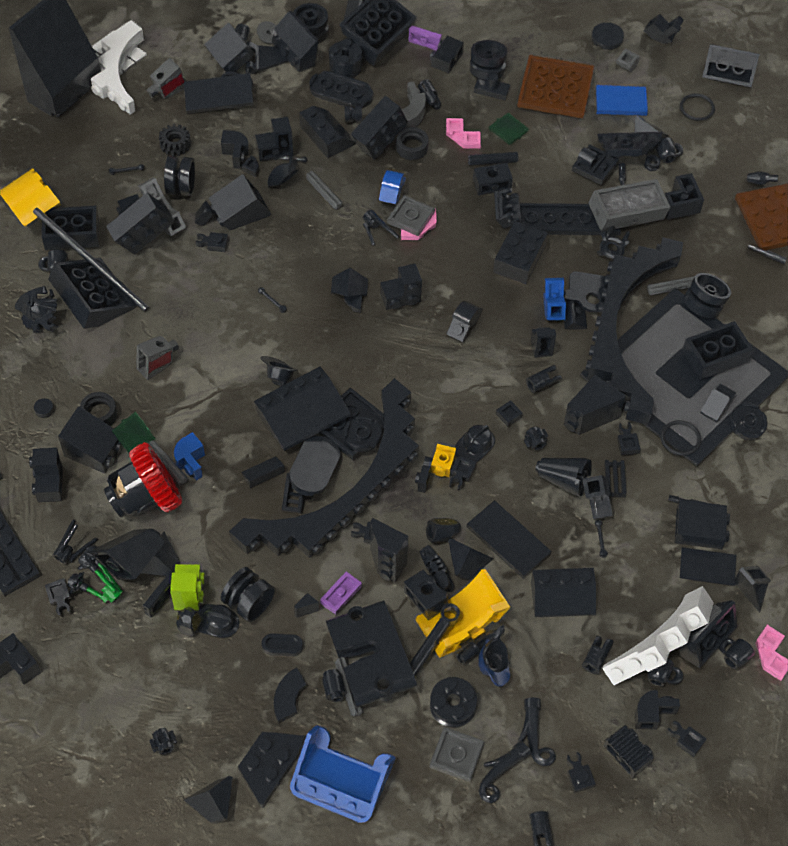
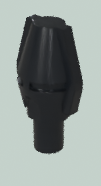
M763 171L747 174V182L757 185L778 182L779 175H770V173Z

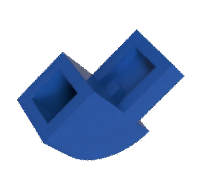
M386 171L382 181L379 201L393 204L399 201L401 188L405 185L406 177H403V173Z
M545 278V293L543 296L546 319L565 320L564 279Z
M192 432L176 444L174 448L175 462L180 470L184 468L187 475H192L196 481L202 478L201 466L197 463V460L205 456L204 446Z

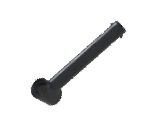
M448 603L442 607L439 621L411 660L410 666L414 676L418 674L448 628L457 624L460 611L455 604ZM446 612H452L454 613L455 617L453 619H448L445 617L444 614Z

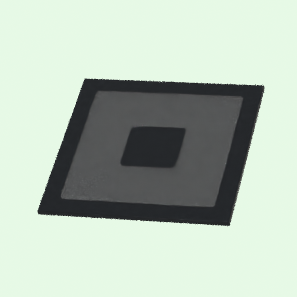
M674 288L618 339V346L626 366L636 381L654 398L648 425H643L661 438V431L669 422L683 420L693 424L700 432L701 444L698 450L684 457L695 466H698L733 432L730 424V415L733 409L744 402H751L758 406L762 404L788 378V370L750 343L754 350L748 363L699 380L682 353L685 339L725 324L717 318H705L691 311L684 303V294ZM583 370L580 376L589 382L590 379H587L588 371ZM719 384H722L735 391L736 396L716 423L700 414L712 390L716 389ZM676 424L666 430L665 441L676 451L685 452L695 447L697 436L694 430L687 425Z

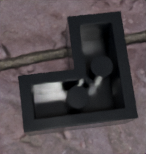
M288 116L271 119L272 132L255 135L260 161L294 156L292 130Z
M693 174L675 176L672 192L665 193L671 207L666 215L667 219L701 213L704 198Z
M416 263L398 267L397 279L380 282V294L386 310L421 302L422 278Z
M57 447L33 449V456L29 457V466L33 468V478H35V483L32 484V494L36 495L38 503L62 501L63 465Z
M12 633L0 642V678L13 671L23 685H25L40 674L41 670L36 660L16 635Z

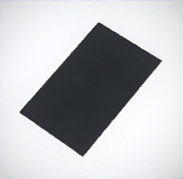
M681 548V579L735 586L736 555Z

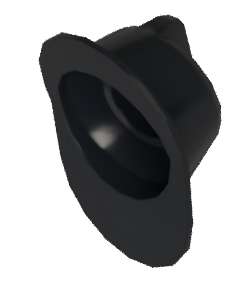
M269 356L260 357L267 364V377L276 385L283 386L290 382L294 371H298L279 359Z
M474 425L470 427L455 445L456 457L462 456L474 462L481 460L495 445V437L489 430V426Z
M204 604L199 606V610H197L202 616L201 625L198 630L200 633L227 638L235 634L239 628L237 614L225 605Z

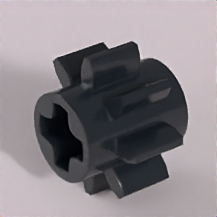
M535 426L526 431L524 442L527 448L532 447L534 450H541L547 445V438L549 436L545 429L541 430V428Z
M161 728L152 733L153 739H150L149 742L154 753L158 751L160 755H166L175 749L173 744H176L177 740L173 730L168 732L167 728Z

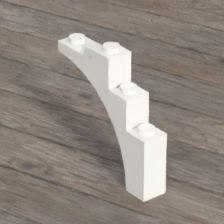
M132 20L101 39L103 55L98 57L101 72L91 78V89L95 95H99L102 99L109 97L111 101H115L123 111L125 110L130 115L135 112L134 100L121 84L120 72L130 52L144 41L142 28Z
M703 586L686 594L677 610L650 636L624 654L603 665L602 669L613 685L644 670L649 672L665 664L670 651L688 643L690 632L709 623L714 602Z

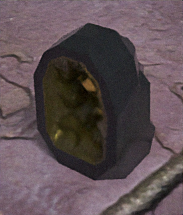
M433 518L427 521V539L432 543L447 542L451 537L460 532L461 524L457 520L450 518Z
M191 607L178 611L176 625L180 633L193 636L198 632L202 618L200 612Z

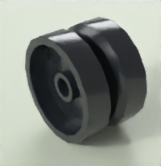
M304 3L293 11L297 18L319 40L318 44L327 38L329 33L328 13L323 6L316 3Z
M481 40L474 43L471 47L470 72L475 77L488 80L490 74H496L498 78L502 77L506 72L507 47L494 40Z
M168 156L164 171L166 195H176L180 191L182 196H192L195 184L194 158L183 157L180 163L178 156Z
M708 273L696 274L690 284L691 287L688 288L683 297L684 303L699 316L716 318L731 296V289L723 280Z

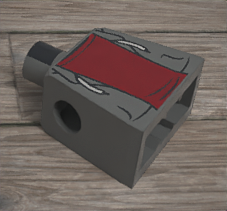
M169 58L151 74L150 78L153 85L146 89L150 97L153 98L160 94L164 99H168L184 90L185 80L180 67Z
M158 336L138 344L136 369L149 380L172 363V353L179 349L178 343L175 340L167 342L163 336Z

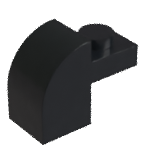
M659 14L648 22L644 32L657 42L663 44L671 43L675 35L681 30V24L684 19L679 15L668 22Z
M223 130L221 139L222 154L233 155V168L240 169L241 162L245 161V156H249L248 139L241 132Z
M462 301L452 316L453 320L447 335L465 342L471 326L476 325L483 308L468 301Z
M599 475L583 479L586 499L590 500L593 519L614 516L611 502L612 494L606 477Z
M658 690L645 693L640 698L635 710V729L656 730L660 722L659 714L676 715L680 708V700L672 696L658 698Z

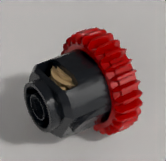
M145 442L130 450L131 462L108 475L107 482L109 486L104 488L108 501L121 518L127 514L141 516L157 506L164 512H170L180 506L183 501L169 471L154 449Z

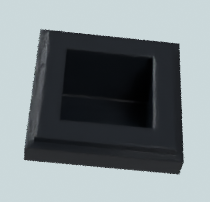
M205 201L196 212L195 224L204 226L214 213L208 201Z
M308 593L294 606V613L297 618L319 611V602Z

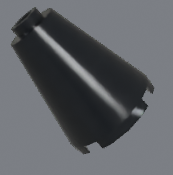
M543 457L541 461L538 460L535 471L538 472L539 477L576 496L582 497L585 493L583 479L591 476L592 461L587 458Z

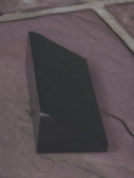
M565 301L566 315L564 328L567 330L587 329L585 310L579 303Z
M275 456L241 472L248 486L252 488L284 473L285 467Z

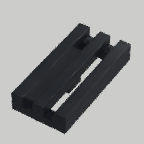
M605 460V477L609 487V467H613L614 492H611L612 497L626 498L624 460H620V462H617V460L612 462ZM617 468H620L621 493L618 492Z
M168 574L143 604L145 614L150 618L153 617L171 594L172 576Z

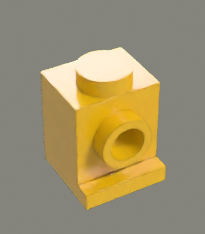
M437 444L431 463V473L440 477H450L455 461L456 448Z

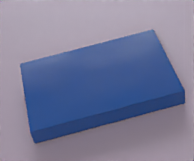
M596 85V114L647 116L646 87Z

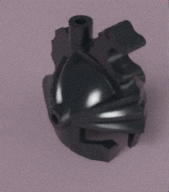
M45 286L26 292L15 304V309L23 313L21 318L23 324L27 329H32L33 333H39L41 325L50 332H54L58 328V325L52 323L56 319L54 313L57 311V299H53L55 297L53 290L49 289V296L45 298L37 297V294H48Z

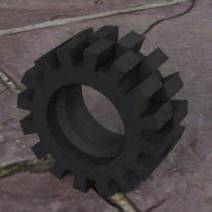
M173 124V127H170V125H167V129L164 127L159 133L160 148L163 153L166 152V155L171 153V156H174V154L180 156V153L185 154V150L188 151L189 147H191L190 134L185 126L182 127L178 124V127H176V124ZM174 138L181 139V140H179V141H177V142H170V141H169V140L174 139Z

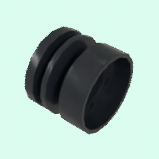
M243 567L229 579L220 598L224 604L229 605V608L237 609V614L242 618L252 622L260 617L270 605L275 594V587L264 579L259 580V575L250 568Z

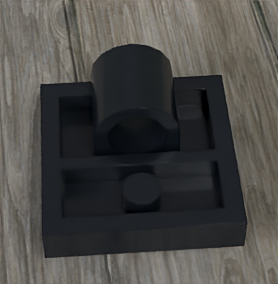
M589 144L587 148L583 147L577 161L572 166V171L602 185L618 165L619 158L608 156L606 152Z

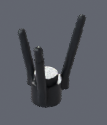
M369 210L363 215V220L365 221L363 226L373 246L375 242L370 227L377 228L381 225L396 238H399V235L383 222L374 210Z
M74 519L52 554L56 560L63 564H66L67 561L72 563L86 548L98 540L97 538L92 539L73 554L72 551L74 549L68 543L78 528Z

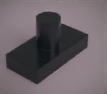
M490 74L488 80L477 79L474 93L506 101L511 84L499 82L496 74Z

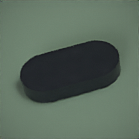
M267 634L261 642L264 653L271 656L293 657L299 655L303 650L302 639L294 634Z

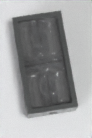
M657 179L594 190L588 202L601 232L609 230L611 226H615V229L664 220L671 208Z

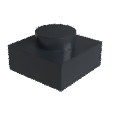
M511 400L496 409V415L507 427L523 416V413Z

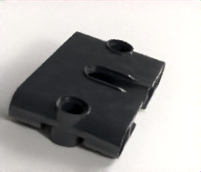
M384 600L363 608L354 606L349 609L348 613L326 621L338 658H350L374 652L343 668L357 708L375 702L377 699L389 701L394 697L395 693H400L417 686L415 676ZM384 686H387V687H388L387 689H384V690L380 689V688H382V687H384Z

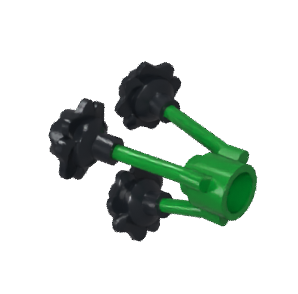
M89 546L78 559L80 566L77 569L89 568L92 572H95L106 584L101 590L104 594L90 588L89 584L84 582L83 576L85 572L72 574L67 584L71 588L69 593L72 594L81 589L84 592L88 591L99 597L104 603L108 600L113 603L120 597L123 591L108 570L96 559L99 553H91L97 546ZM99 567L101 568V570L103 571V573L105 574V576H104V575L101 573V571L98 569Z

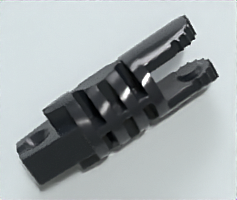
M430 545L425 546L419 553L428 572L435 578L439 587L447 592L453 591L455 588L454 582L440 555Z

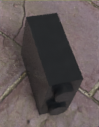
M229 22L204 44L226 72H236L255 55L239 32Z
M679 499L676 508L674 543L722 550L725 542L728 543L729 531L726 530V525H729L730 513H727V505Z

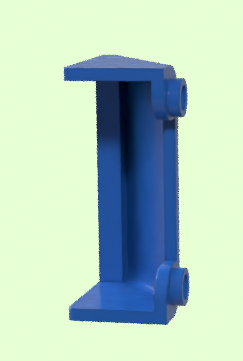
M316 725L307 733L290 783L291 792L296 797L360 823L368 821L373 814L396 757L383 753L375 759L373 765L328 748L331 740L329 731Z

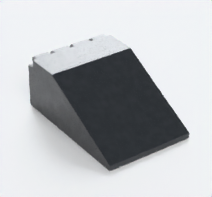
M42 0L9 27L27 101L53 117L55 114L59 117L67 108L71 107L90 90L92 86L91 78L101 72L97 54L67 0Z

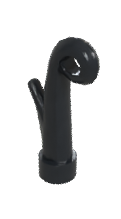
M536 697L524 699L525 721L518 741H523L527 736L533 760L541 766H550L556 758L554 750L549 747L539 749L541 699ZM548 753L550 756L547 759H543L541 755Z
M518 741L512 747L513 749L503 756L484 763V767H494L483 778L479 786V795L483 801L487 803L497 801L500 797V791L492 783L519 761L525 760L531 754L530 749L523 741ZM486 790H492L494 794L489 796L486 794Z

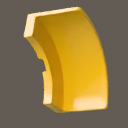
M33 168L0 190L1 197L23 226H27L38 218L33 213L35 208L38 207L43 213H46L53 207L58 208L61 206L57 197L48 185L45 186L42 181L43 179Z
M482 569L463 590L448 600V603L455 604L459 608L460 614L457 624L448 628L435 647L436 654L439 658L462 648L460 644L469 638H472L474 641L486 632L485 627L493 621L497 623L509 610V604L486 569ZM446 612L444 614L445 617L448 619H453L455 617L454 613L452 612ZM441 613L430 620H427L423 614L416 617V621L426 637H428L439 621Z

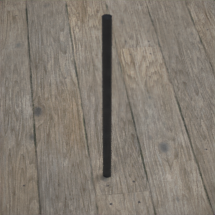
M38 207L33 210V213L141 310L146 312L149 309L145 302Z

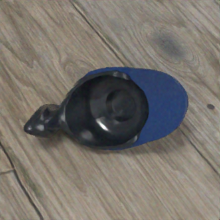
M504 625L486 634L485 645L478 656V665L481 673L490 677L492 682L498 687L504 686L510 679L508 650L500 639L505 633Z

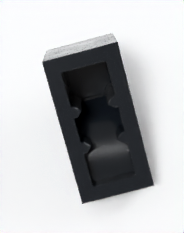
M550 327L532 329L530 340L534 358L553 356L556 339L555 329Z

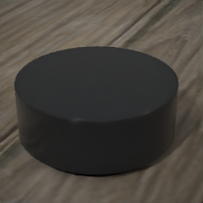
M47 398L37 400L34 404L35 414L40 418L51 416L54 412L52 401Z

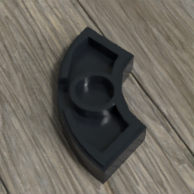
M297 667L283 677L275 691L274 712L278 723L297 715L296 698L307 687Z

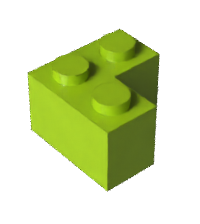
M175 565V573H172L170 590L174 610H184L187 607L199 610V605L204 600L202 585L205 584V572H201L200 565Z

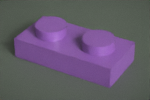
M411 26L409 29L408 42L436 50L439 41L442 39L441 34Z
M345 572L320 599V604L336 615L362 587V583L348 572Z

